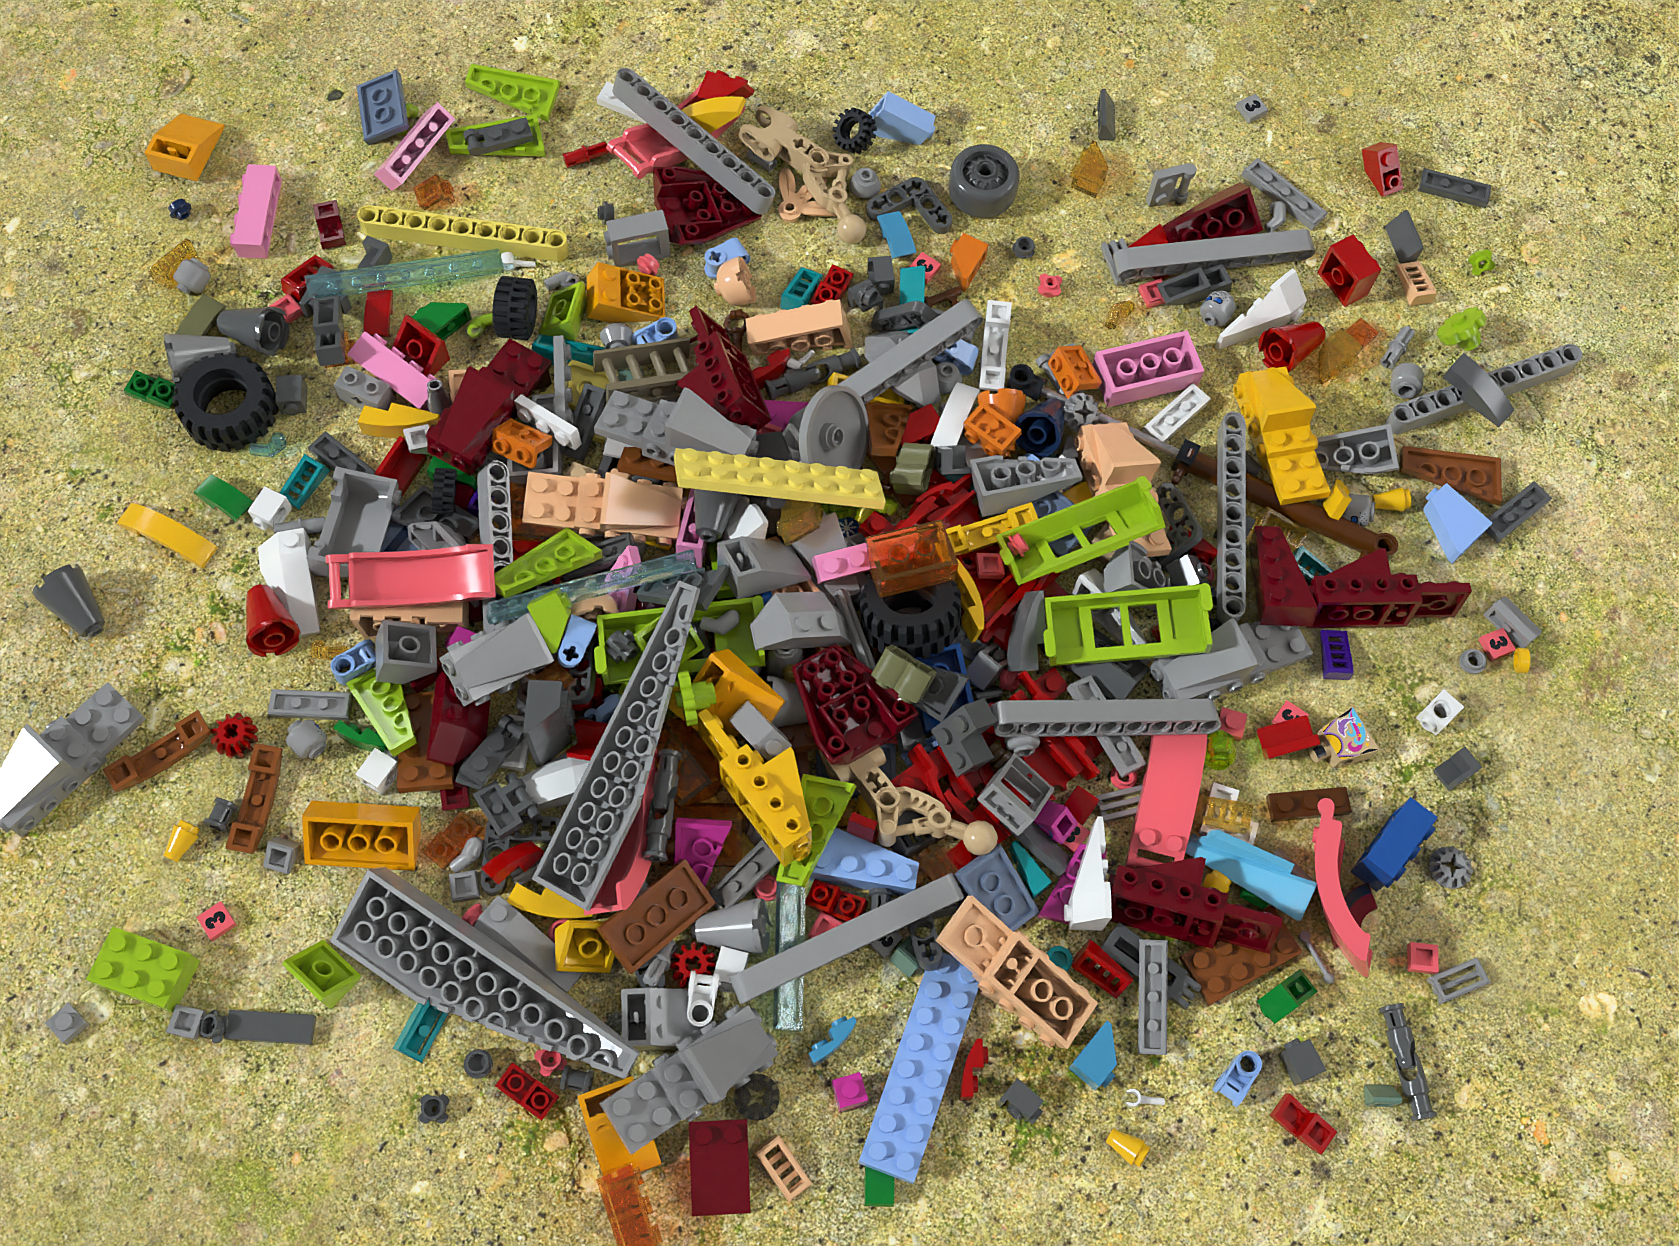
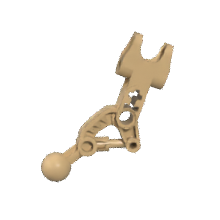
M760 106L757 109L755 118L763 128L744 124L740 128L738 135L742 142L762 159L772 161L778 156L802 172L806 187L820 206L825 207L829 212L835 213L838 217L837 233L839 238L848 244L860 242L866 235V224L860 216L851 214L845 203L847 200V183L845 178L849 174L853 158L848 154L825 151L812 141L797 133L798 125L791 117L768 106ZM763 113L768 115L770 120L766 119ZM746 132L749 133L752 137H754L755 140L749 138ZM822 177L837 178L833 180L832 187L828 189Z
M881 747L849 765H831L821 750L817 749L830 779L853 783L857 786V791L876 815L879 842L883 846H892L897 836L912 833L915 836L930 834L935 838H943L950 835L963 840L969 852L981 856L990 853L997 845V833L990 823L977 820L967 825L953 820L945 806L937 799L905 786L895 788L879 768L886 763V757ZM884 803H891L893 805L888 806L884 805ZM905 810H911L926 816L912 819L910 824L898 826V818Z

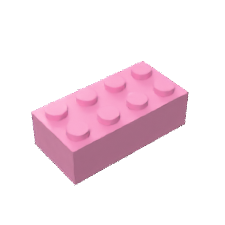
M1188 330L1098 351L1092 364L1102 381L1099 388L1107 408L1187 389L1192 383L1198 386L1204 373L1203 366Z

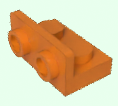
M1081 345L1060 346L1048 361V365L1067 399L1079 390L1098 389L1102 384L1100 377Z
M984 402L963 422V433L969 442L977 443L983 447L988 456L999 455L1003 456V459L1005 458V452L1018 439L1022 431Z
M509 419L493 429V446L491 450L496 454L533 469L536 467L537 454L552 445L553 436L516 420Z

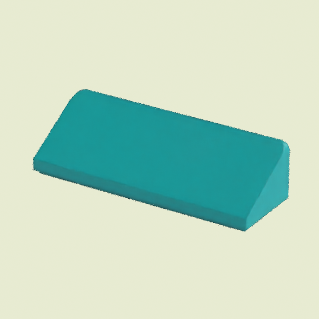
M925 266L901 268L899 305L912 301L924 303ZM912 326L898 331H907L911 335L919 329L916 326Z
M539 334L532 344V351L552 361V365H554L553 337ZM564 339L566 345L571 347L572 359L568 360V363L571 360L593 366V351L606 349L605 347Z
M429 999L426 1005L417 1003L392 1049L422 1063L449 1013H441L430 1033L441 1011L437 1010V1007L431 1006ZM430 1033L428 1039L426 1040V1042H425V1044H424L422 1050L420 1051V1053H419V1055H418L417 1053H418L420 1047L422 1046V1044H423L425 1038L427 1037V1035Z

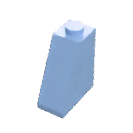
M889 91L868 113L876 122L874 126L877 127V131H873V133L877 137L921 145L927 138L930 139L935 131V126L933 125L935 115Z
M1447 483L1440 490L1435 487L1425 498L1428 502L1423 507V511L1448 561L1452 564L1492 525L1488 518Z

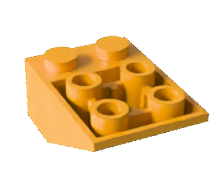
M180 114L153 135L145 155L154 171L198 181L225 125Z
M597 262L587 275V318L608 323L658 321L660 318L665 317L664 278Z
M730 649L711 653L692 682H713L717 704H712L710 708L706 709L711 715L716 714L722 723L736 731L738 730L729 722V719L747 700L771 722L786 702Z
M633 1076L577 1096L606 1185L662 1165L654 1139L635 1153L629 1154L599 1104L635 1080Z

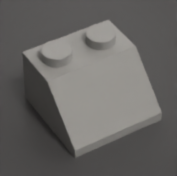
M382 620L375 638L376 681L404 684L436 672V626Z

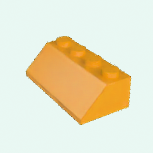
M311 800L302 815L305 864L358 868L386 867L391 870L414 871L416 868L421 835L420 807Z

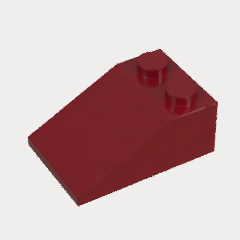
M747 1119L689 1122L692 1217L751 1214Z

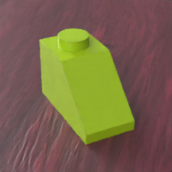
M560 588L530 601L527 605L551 654L556 653L560 647L571 614L570 608L572 607L568 594L566 592L562 593Z

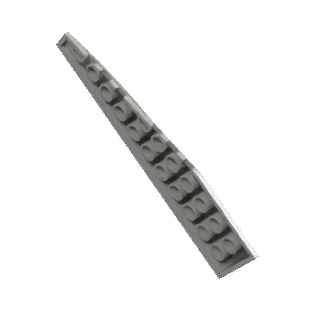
M678 581L532 880L586 911H590L641 805L701 590L682 581Z
M386 867L367 870L330 940L331 943L418 1003L426 1005L429 999L430 1005L437 1007V1010L456 1014L469 1022L483 1024L488 1029L523 1042L537 1044L540 1048L550 1052L556 1051L566 1055L569 1059L583 1061L590 1064L591 1067L623 1079L627 1078L640 1054L638 1050L550 980Z

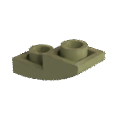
M203 294L185 316L175 334L206 336L211 326L216 327L217 318L225 310L226 305Z

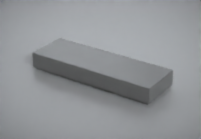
M272 689L268 715L269 717L350 721L353 695L352 693Z

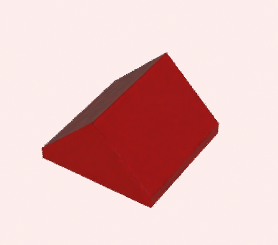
M404 316L392 348L394 346L406 355L403 360L408 364L412 360L422 367L423 371L421 373L427 377L429 374L434 376L450 360L445 342L411 316Z

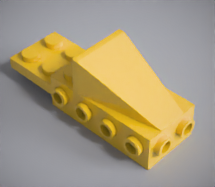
M1286 366L1279 368L1271 367L1254 372L1247 371L1239 374L1237 382L1233 386V393L1241 410V415L1245 418L1256 455L1259 458L1262 469H1267L1280 505L1329 497L1331 491L1315 453V449L1318 447V440L1316 435L1312 434L1310 422L1316 409L1315 403L1294 386V379L1291 375L1289 376Z
M706 708L697 714L699 736L719 761L722 785L783 867H786L795 860L799 862L806 858L812 848V829L808 819L793 749L789 747L764 764V760L757 750L752 751L747 744L739 749L735 738L732 735L727 736L722 730L724 726L716 714L711 715Z

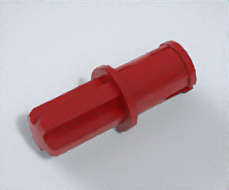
M601 142L588 147L582 145L577 150L563 153L562 156L566 167L570 168L585 162L588 164L591 159L608 154L609 151L606 149L607 143Z

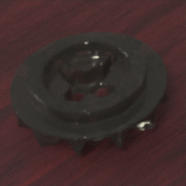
M764 1074L748 1075L751 1079L749 1082L735 1089L734 1103L739 1113L745 1118L762 1121L773 1115L777 1109L780 1093L776 1083L770 1077ZM749 1088L756 1093L766 1088L762 1096L765 1107L758 1102L748 1107L752 1099Z

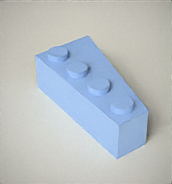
M835 828L809 880L814 881L816 879L828 884L864 890L886 888L893 890L894 895L903 896L915 890L919 863Z

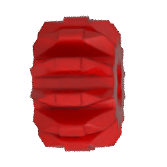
M237 712L232 718L230 714L226 713L225 721L216 720V724L219 727L211 729V734L215 736L211 739V744L216 746V751L220 755L226 753L228 758L233 759L237 753L239 757L243 758L244 750L253 751V747L250 744L258 742V737L255 735L258 732V728L256 725H253V720L249 716L243 718V715Z
M692 942L691 950H687V947L683 944L680 946L682 955L676 952L673 953L672 956L677 962H673L670 965V969L676 971L672 978L674 981L681 979L679 984L681 988H685L690 979L689 963L694 964L696 961L698 962L699 970L693 969L696 971V974L713 976V973L710 971H714L717 964L711 962L715 958V954L713 952L706 954L708 948L705 944L701 946L699 951L697 950L696 942Z

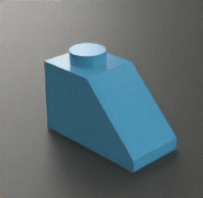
M1106 1021L1069 1066V1069L1093 1090H1096L1100 1085L1106 1088L1115 1077L1112 1070L1117 1065L1112 1024L1109 1021Z

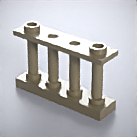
M689 337L593 351L594 373L605 371L609 383L606 384V404L614 390L650 402L679 398L683 389L678 386L677 382L691 371L687 361L690 351ZM677 360L681 372L667 374L663 362ZM653 364L658 376L644 378L639 366ZM629 368L634 380L620 382L615 370Z

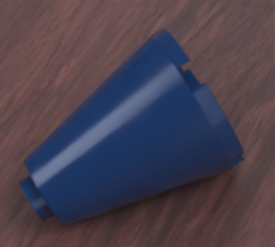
M1055 398L1048 399L1019 416L1015 423L1022 430L1021 435L1015 441L1019 448L1022 446L1027 451L1026 453L1033 454L1039 458L1049 456L1058 449L1062 441L1065 424L1064 403Z

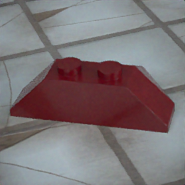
M442 667L437 669L426 760L454 766L460 760L472 754L487 738L490 700L478 706L474 702L463 706Z

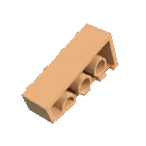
M840 299L827 300L820 304L803 305L800 308L779 310L776 313L759 314L746 318L748 345L754 356L770 355L774 351H782L787 348L798 352H808V349L811 347H822V351L832 350V346L844 345V349L853 348L850 323Z
M468 602L411 607L350 609V621L365 639L376 638L382 620L436 626V635L454 633L457 626L467 630L469 628Z

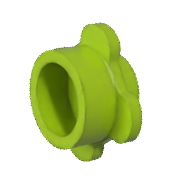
M1489 249L1477 251L1468 258V262L1473 267V275L1478 276L1483 271H1491L1495 268V262L1491 259L1492 252Z

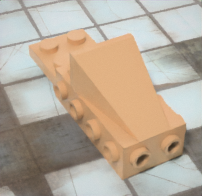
M1127 422L1087 424L1080 427L1077 436L1074 438V444L1079 454V463L1092 497L1133 482L1139 476H1146L1151 483L1154 474L1161 464L1154 454L1134 439V435L1130 432ZM1152 487L1149 492L1158 503V495ZM1105 520V521H1102V523H1103V524H1106V523H1108V521ZM1109 524L1112 535H1116V533ZM1164 528L1133 540L1148 551L1147 557L1169 555L1172 550Z
M528 472L522 524L561 529L569 528L574 530V532H579L581 536L594 537V534L605 535L607 539L631 532L637 543H645L646 540L656 541L658 545L671 546L672 543L676 544L682 524L680 512L685 511L687 496H682L683 488H678V485L675 483L665 482L662 486L653 485L652 481L639 479L636 483L606 472L605 479L595 473H586V476L577 478Z
M973 896L966 897L935 940L973 973L972 977L979 982L977 985L980 988L978 993L998 1003L1005 1011L1016 1014L1019 1017L1018 1022L1024 1028L1030 1031L1034 1030L1040 1035L1038 1040L1051 1049L1053 1047L1068 1049L1098 1004L1089 995L1087 989L1075 983L1064 969L1049 960L1050 957L1042 950L1033 946L1026 935L1017 930L1013 932Z

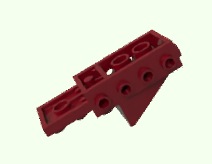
M697 305L694 306L689 313L693 320L691 325L699 336L697 337L699 344L693 348L697 357L695 361L698 366L677 382L678 386L682 389L685 387L693 391L728 421L747 425L759 431L772 419L746 355L731 343L727 331Z
M509 338L487 367L482 366L478 371L469 366L454 398V403L450 408L446 407L443 410L438 423L431 425L426 433L427 452L472 476L475 470L484 463L486 456L491 451L493 446V429L509 419L515 420L518 416V411L514 400L521 394L528 398L551 368L552 361Z
M1380 548L1325 576L1313 577L1308 587L1318 606V610L1312 626H1306V628L1407 627L1412 618L1455 617L1472 590L1470 583H1459L1458 581L1448 583L1427 581L1418 583L1417 574L1397 573L1391 575L1386 548Z
M1203 857L1134 869L1118 865L1116 874H1110L1109 876L1112 912L1110 921L1114 923L1120 922L1125 926L1213 949L1216 940L1267 954H1270L1282 926V917L1274 916L1270 912L1251 910L1240 904L1227 903L1228 893L1221 892L1212 887H1202L1201 882L1206 858ZM1117 905H1123L1125 909H1120ZM1147 912L1151 913L1152 916H1146Z

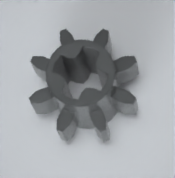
M629 629L625 633H622L620 630L614 632L606 642V645L609 647L606 652L617 664L621 660L625 663L632 661L640 650L635 643L634 634Z

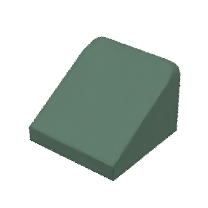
M910 936L896 948L890 957V961L907 977H911L920 967ZM926 948V957L928 958L931 953Z
M1364 1085L1365 1105L1367 1107H1394L1402 1103V1097L1391 1085Z

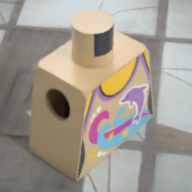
M1351 707L1319 730L1317 734L1321 744L1309 748V755L1316 763L1327 759L1332 768H1338L1368 760L1380 749L1354 707Z

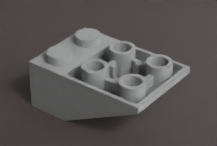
M744 536L717 543V566L727 565L730 573L725 580L736 599L751 597L811 580V576L790 543Z
M621 989L622 1038L636 1050L643 1052L678 1050L676 1045L689 1036L694 1039L702 1034L700 1031L702 1027L693 1026L687 1019L688 989ZM701 1005L695 1006L692 1010L693 1019L697 1022L706 1020L708 1016L707 1009Z

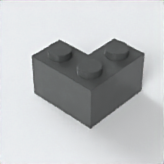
M985 698L963 705L931 730L957 777L978 770L994 758L981 735L998 722Z

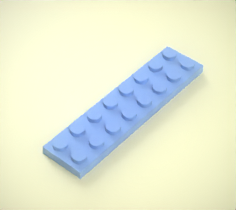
M942 952L941 966L934 971L925 970L858 1162L861 1165L911 1184L915 1181L979 988L977 986L979 982L972 977L973 973L952 955ZM930 955L929 961H933L934 956Z

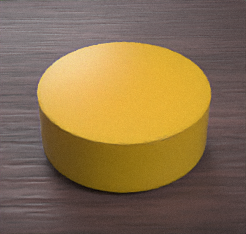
M1518 647L1514 651L1513 667L1516 673H1528L1530 651L1528 648Z

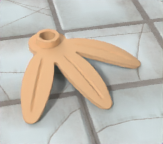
M789 168L781 170L779 188L784 201L779 205L778 213L785 222H795L801 214L823 217L836 216L835 213L829 212L816 201H810L813 199V196L807 189L806 184L795 193L796 185L792 171ZM822 177V178H823V181H824V183H825V185H826V183H827L828 180H827V178Z

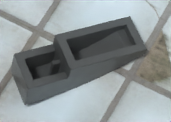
M1223 264L1204 271L1200 267L1157 284V288L1166 306L1204 301L1213 291H1226L1229 293L1232 287V281Z
M339 295L315 298L313 330L316 335L315 352L320 366L345 363V338Z
M1465 353L1454 362L1443 377L1462 392L1459 397L1461 400L1498 428L1514 411L1510 401L1496 382Z
M1044 590L1026 592L1019 604L1009 636L1007 672L1039 670L1037 644L1044 643L1043 634L1046 630Z

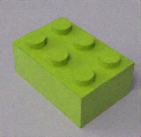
M112 926L86 980L100 988L173 1013L176 1004H180L200 960L190 953Z

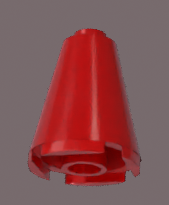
M1316 321L1269 328L1259 338V352L1263 351L1265 357L1262 361L1267 368L1286 366L1289 373L1325 341L1326 332L1324 327Z
M262 584L253 586L246 594V643L248 649L260 657H267L266 653L274 652L278 656L292 650L298 644L299 634H301L298 624L270 586Z

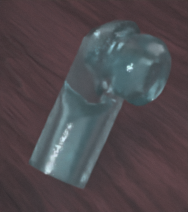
M280 432L274 433L271 437L272 441L268 444L251 443L249 448L250 455L274 457L286 448L287 441L285 440V435Z

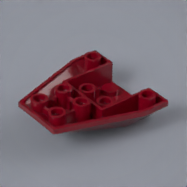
M678 166L654 167L653 169L654 204L657 211L663 210L668 227L669 242L679 245L705 244L762 218L761 214H757L749 209L704 171Z
M837 644L816 653L791 668L815 743L831 765H849L888 743L919 715L912 704L906 703L898 697L899 693L894 689H885L876 683V679L871 675L873 671Z

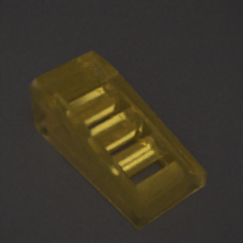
M186 238L153 264L148 272L156 284L171 290L177 283L173 279V275L184 259L191 260L192 257L195 258L198 254L191 241Z
M1268 506L1257 513L1251 532H1253L1255 526H1274L1276 524L1278 525L1277 527H1281L1282 532L1284 528L1287 529L1285 538L1291 551L1303 546L1309 532L1308 530ZM1293 532L1297 534L1294 542L1290 540Z
M1198 795L1193 821L1245 835L1250 827L1254 805ZM1204 804L1209 805L1207 816H1202ZM1215 807L1220 808L1218 818H1213ZM1226 810L1231 811L1229 820H1225ZM1238 813L1242 814L1241 822H1236Z

